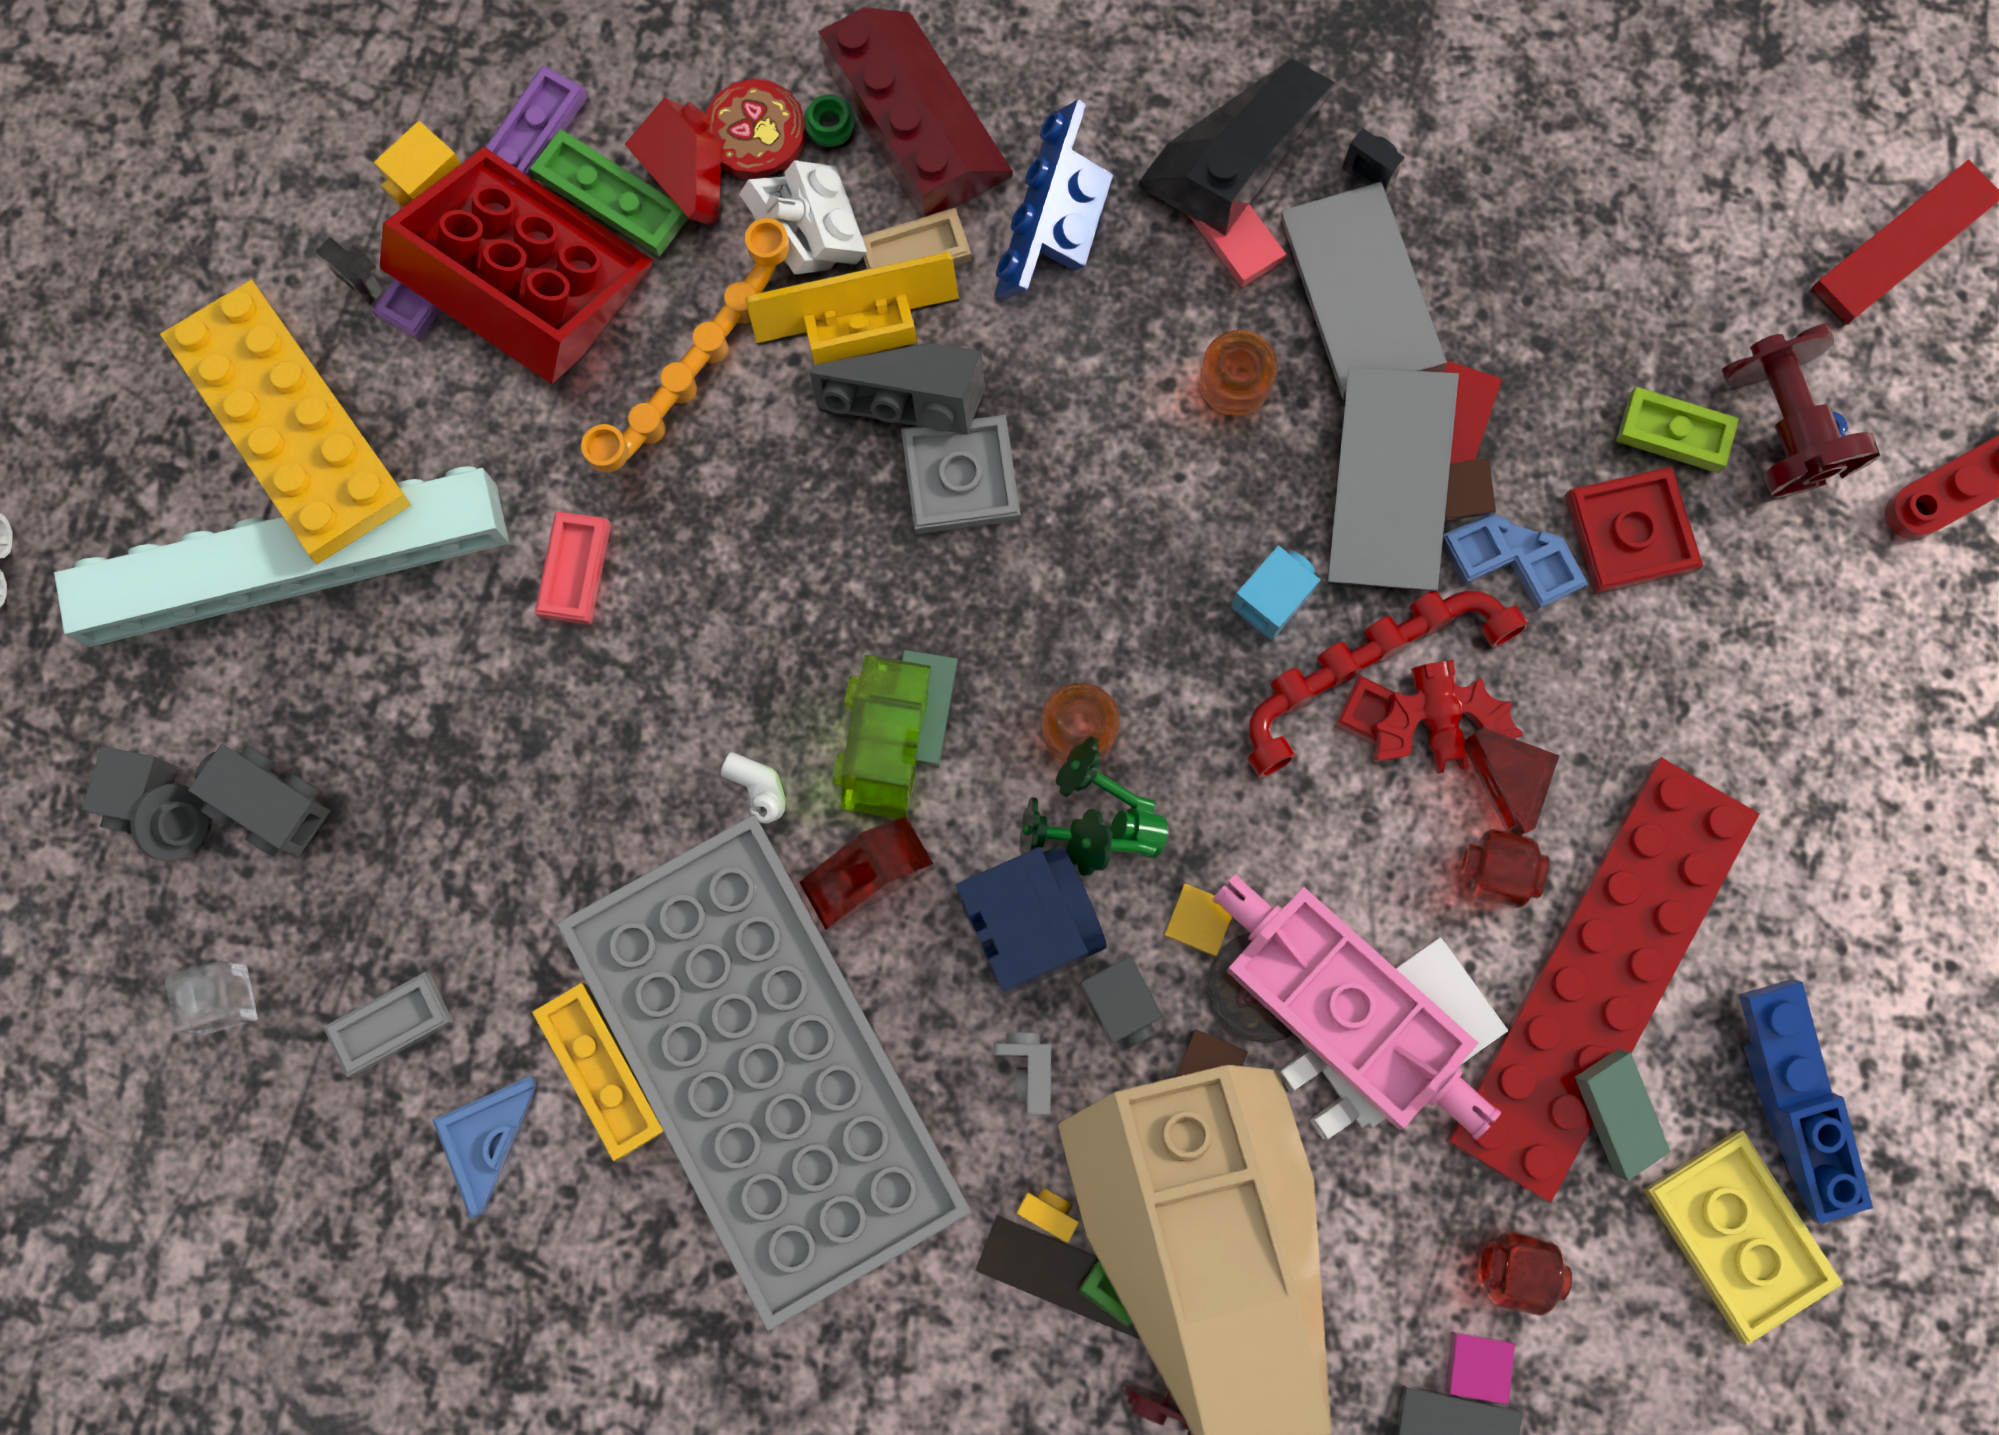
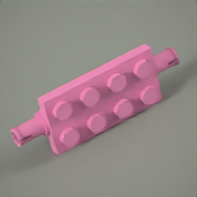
M1236 873L1228 881L1229 884L1227 886L1224 885L1212 901L1219 904L1251 933L1248 937L1251 943L1228 967L1226 972L1399 1131L1404 1129L1427 1103L1431 1106L1438 1103L1469 1131L1475 1140L1481 1137L1490 1128L1489 1123L1491 1121L1495 1122L1501 1111L1494 1108L1460 1077L1463 1071L1459 1067L1479 1043L1305 887L1283 908L1279 905L1272 908L1241 880V877Z

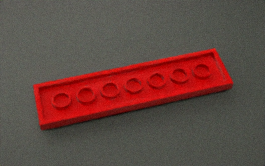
M1662 757L1654 761L1507 1028L1508 1032L1503 1035L1474 1088L1488 1103L1501 1111V1114L1495 1122L1491 1121L1489 1123L1490 1128L1477 1140L1456 1121L1445 1142L1544 1202L1551 1203L1594 1124L1575 1076L1617 1049L1632 1053L1760 813Z

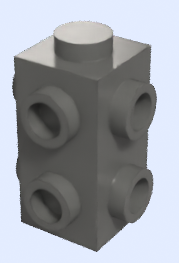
M221 743L216 752L210 753L201 761L195 772L196 780L188 790L205 801L200 811L229 828L234 821L238 822L250 830L245 840L273 857L277 855L279 850L300 856L331 812L330 809L315 800L321 791L292 773L286 781L270 771L276 762L249 745H246L240 753Z

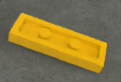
M578 984L532 1012L613 1161L622 1159L665 1133L587 984Z

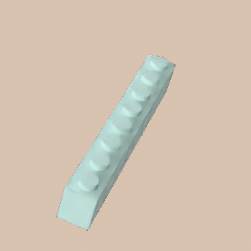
M470 466L454 468L445 474L446 477L426 482L418 479L401 481L397 485L411 506L318 565L307 554L283 517L271 520L261 518L245 519L237 522L234 525V529L222 532H192L184 535L181 538V542L164 546L155 544L139 545L129 549L128 555L111 559L92 557L79 560L74 564V568L54 572L64 634L88 647L97 646L509 544L497 485L484 468L477 469Z

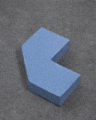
M1494 514L1482 516L1443 534L1442 548L1463 587L1511 565L1535 611H1538L1583 590L1588 585L1563 537L1545 531L1539 533L1510 523L1511 520Z

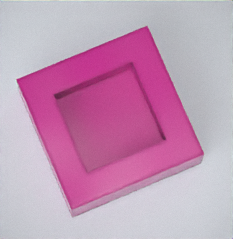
M1452 1331L1445 1391L1452 1395L1509 1404L1515 1344L1510 1341Z

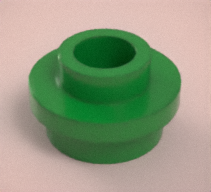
M826 94L817 97L811 102L804 115L807 135L812 141L821 146L833 147L843 144L852 136L855 129L853 109L846 101L836 95ZM829 119L839 122L833 127L821 126L824 121Z

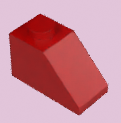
M664 97L627 140L625 146L688 218L714 226L720 219L721 144L708 130L712 122L697 106L691 102H687L683 106Z

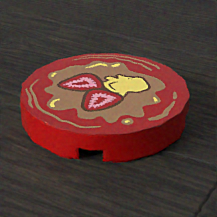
M749 79L733 83L719 92L706 109L705 115L712 122L708 130L721 144V169L736 178L747 180L770 178L769 174L776 173L781 169L783 173L794 160L798 159L804 150L807 133L801 105L789 90L773 81Z

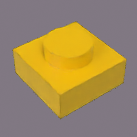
M1044 1187L1039 1196L1027 1191L1016 1211V1214L1066 1243L1069 1242L1079 1223L1076 1218L1069 1215L1073 1204Z

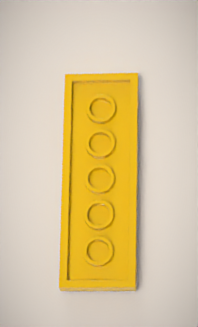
M252 279L160 333L177 361L316 565L411 506L399 486Z

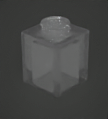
M217 961L164 976L174 1030L177 1033L206 1035L258 1020L248 970L245 965Z

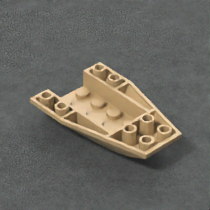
M1224 1065L1114 1092L1060 1122L1058 1130L1086 1238L1192 1434L1331 1435L1314 1178L1279 1070Z

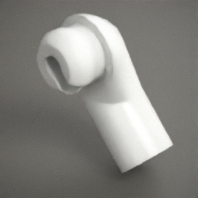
M730 752L723 764L721 777L747 787L752 806L749 811L751 816L755 814L759 823L767 824L779 819L785 811L786 797L776 770L737 753Z

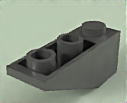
M934 343L816 364L812 366L810 371L818 409L828 410L836 414L846 413L875 418L888 423L898 422L927 427L935 431H950L967 435L985 390L981 351Z

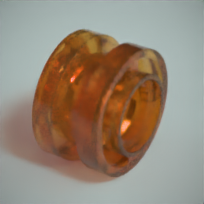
M1232 330L1219 335L1208 346L1200 370L1199 386L1205 400L1217 411L1228 415H1245L1260 408L1269 397L1277 375L1278 361L1275 351L1266 339L1251 331ZM1231 366L1242 367L1250 374V378L1245 380L1234 379L1228 375L1225 369Z
M1073 683L1060 688L1049 698L1043 710L1041 733L1047 750L1053 757L1065 764L1070 751L1075 746L1080 747L1085 739L1092 736L1098 740L1097 751L1100 752L1099 761L1102 760L1111 751L1116 741L1120 725L1118 708L1111 696L1095 685ZM1073 714H1085L1093 720L1095 730L1088 736H1074L1065 727L1066 719Z

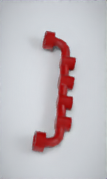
M1466 590L1451 595L1444 600L1437 591L1428 592L1410 605L1409 609L1414 617L1397 626L1391 616H1386L1370 625L1363 632L1368 642L1350 651L1345 642H1339L1326 649L1317 657V661L1322 667L1319 670L1304 677L1296 667L1274 679L1270 686L1275 694L1257 706L1249 720V738L1254 752L1248 756L1247 760L1258 778L1267 777L1288 765L1295 759L1296 753L1285 736L1272 738L1270 728L1272 722L1277 717L1286 712L1291 713L1302 708L1318 694L1333 686L1337 687L1345 684L1356 677L1363 669L1379 660L1384 661L1395 656L1406 648L1408 644L1424 635L1438 632L1464 613L1476 612L1487 620L1480 628V631L1492 648L1499 647L1518 636L1530 625L1517 605L1506 609L1495 597L1482 591Z

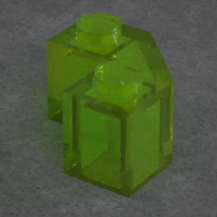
M865 655L860 676H850L846 690L845 708L852 709L846 751L845 753L838 752L833 772V785L841 786V809L906 820L916 780L918 744L929 700L930 665Z

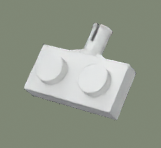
M794 160L784 172L791 192V199L777 196L769 197L766 204V213H769L767 215L768 218L789 220L798 224V227L807 238L814 260L857 264L867 253L837 166Z

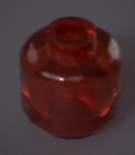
M1489 829L1480 837L1477 845L1470 843L1466 845L1460 874L1470 878V890L1476 899L1512 908H1522L1529 903L1531 898L1539 899L1541 897L1549 871V856L1541 854L1540 845L1532 837Z
M1507 1231L1500 1234L1495 1241H1489L1485 1244L1479 1259L1478 1279L1482 1288H1486L1489 1298L1496 1306L1531 1315L1545 1316L1555 1308L1559 1300L1563 1301L1568 1297L1572 1286V1271L1570 1266L1565 1265L1563 1253L1554 1241L1516 1231Z

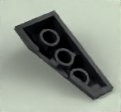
M1291 58L1167 143L1139 180V187L1226 236L1334 89L1335 82Z

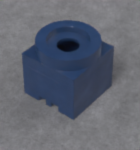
M1062 845L1044 852L1041 847H1038L955 884L960 903L971 928L976 934L979 946L988 961V966L1002 998H1006L1083 963L1087 957L1107 949L1101 925L1089 896Z

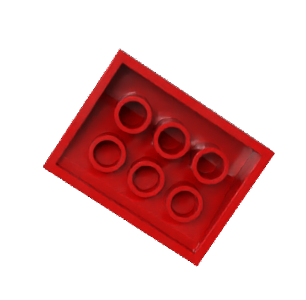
M483 147L383 222L379 268L550 384H553L584 356L650 270L653 259L486 147Z

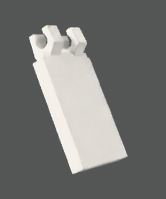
M1442 937L1435 939L1395 967L1479 1043L1462 1064L1508 1032L1506 1026ZM1303 1042L1302 1044L1307 1051L1279 1069L1283 1085L1288 1092L1291 1090L1295 1091L1322 1071L1339 1095V1099L1308 1120L1321 1140L1324 1138L1330 1139L1354 1120L1358 1122L1361 1128L1364 1126L1373 1128L1386 1119Z

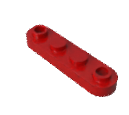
M1999 435L1894 494L1889 499L1885 510L1889 527L1902 538L1921 540L1998 498ZM1916 501L1924 504L1927 509V515H1923L1917 510Z

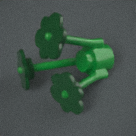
M1091 736L1085 739L1080 747L1075 746L1070 751L1067 762L1060 768L1056 776V784L1060 786V794L1068 797L1074 790L1080 791L1093 783L1128 804L1131 808L1126 812L1119 811L1112 821L1111 828L1103 825V817L1100 811L1088 809L1082 816V819H1075L1071 824V828L1066 829L1047 826L1046 816L1040 815L1038 811V799L1031 797L1023 814L1020 851L1024 854L1038 847L1042 849L1046 839L1069 841L1066 848L1069 858L1074 865H1078V871L1082 876H1090L1094 870L1102 871L1108 866L1110 851L1128 852L1152 859L1158 857L1166 845L1168 822L1164 816L1153 813L1155 808L1154 800L1139 797L1098 772L1100 768V752L1097 751L1099 743L1097 739Z

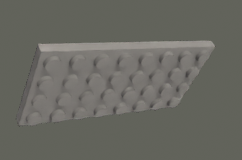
M755 814L556 923L767 1331L972 1213L970 1206Z

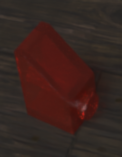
M907 816L861 832L799 883L822 925L827 930L901 889L932 866L933 862Z

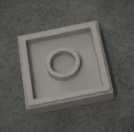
M1006 415L973 419L968 435L950 431H935L921 426L901 428L915 535L1020 521V508Z

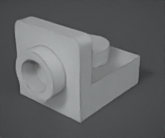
M1006 1033V1043H994V1056L1028 1057V1068H1017L1016 1103H1027V1114L1051 1115V1044H1040V1033Z

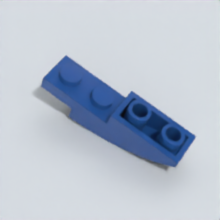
M1790 979L1739 994L1751 1043L1743 1045L1751 1074L1777 1146L1812 1220L1817 1224H1822L1872 1209L1873 1205L1844 1097L1833 1093L1831 1090L1803 982Z

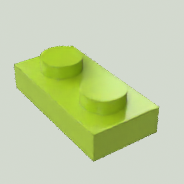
M1635 387L1629 394L1616 442L1720 473L1727 466L1739 418Z

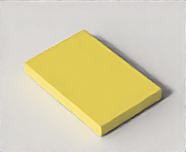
M1734 1131L1642 1189L1733 1333L1742 1344L1749 1345L1843 1284L1744 1131Z

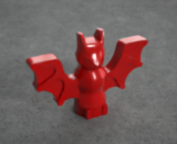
M1453 660L1429 663L1411 669L1416 693L1413 696H1406L1400 692L1390 694L1391 706L1389 713L1383 720L1371 726L1377 738V747L1372 760L1380 762L1408 756L1412 751L1413 733L1420 720L1430 731L1428 744L1433 753L1437 774L1444 773L1445 762L1456 760L1461 770L1468 769V759L1464 747L1466 744L1465 737L1459 728V722L1463 714L1476 725L1482 739L1487 743L1522 737L1523 732L1516 727L1510 714L1512 703L1491 697L1484 687L1482 678L1472 681L1467 687H1460L1456 684V671Z

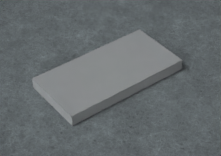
M1382 182L1281 211V222L1342 400L1346 399L1349 367L1428 372L1445 371L1447 361Z
M1349 367L1328 583L1438 591L1459 373Z

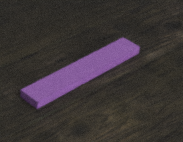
M542 65L490 139L486 148L533 178L530 167L560 129L563 131L567 129L588 98L586 89ZM396 279L392 280L372 309L377 318L419 342L441 311L438 307Z

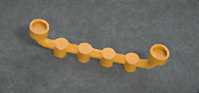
M761 218L754 221L747 228L745 243L749 256L755 262L753 268L743 281L734 282L727 287L724 293L725 304L711 322H703L694 329L692 336L694 344L680 362H673L664 367L660 376L662 384L647 403H640L631 409L628 416L629 426L622 434L612 425L600 424L590 428L584 434L581 450L592 468L603 473L614 472L620 469L643 443L653 444L660 441L666 430L662 419L674 403H687L696 395L697 384L694 377L706 362L718 363L726 357L728 353L727 335L737 323L751 322L746 306V297L763 291L772 278L777 265L784 261L789 253L790 243L787 231L779 221L772 218Z

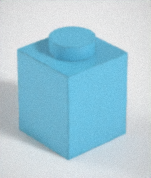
M1278 545L1236 593L1231 608L1272 641L1310 598L1321 579L1314 574L1315 568L1304 556L1295 551L1288 553Z

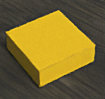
M1184 884L1163 937L1215 958L1232 916L1219 904L1212 901L1215 895Z

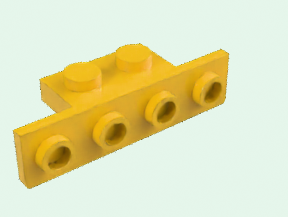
M949 252L753 294L747 296L745 301L756 343L807 332L814 365L916 344L918 341L910 309L959 299L952 255Z

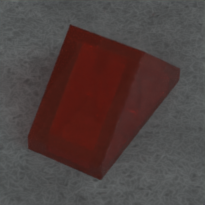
M1487 728L1474 732L1465 740V750L1512 841L1536 828L1560 755Z

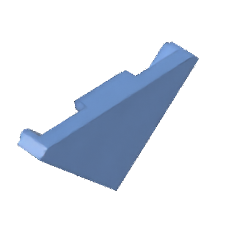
M529 1076L432 1120L470 1219L479 1217L485 1212L538 1083L535 1076Z

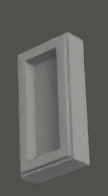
M424 972L327 1024L323 1028L346 1077H355L453 1024L454 1021L431 974Z

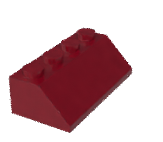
M863 7L818 31L825 67L921 218L956 208L1013 177V170L911 12Z

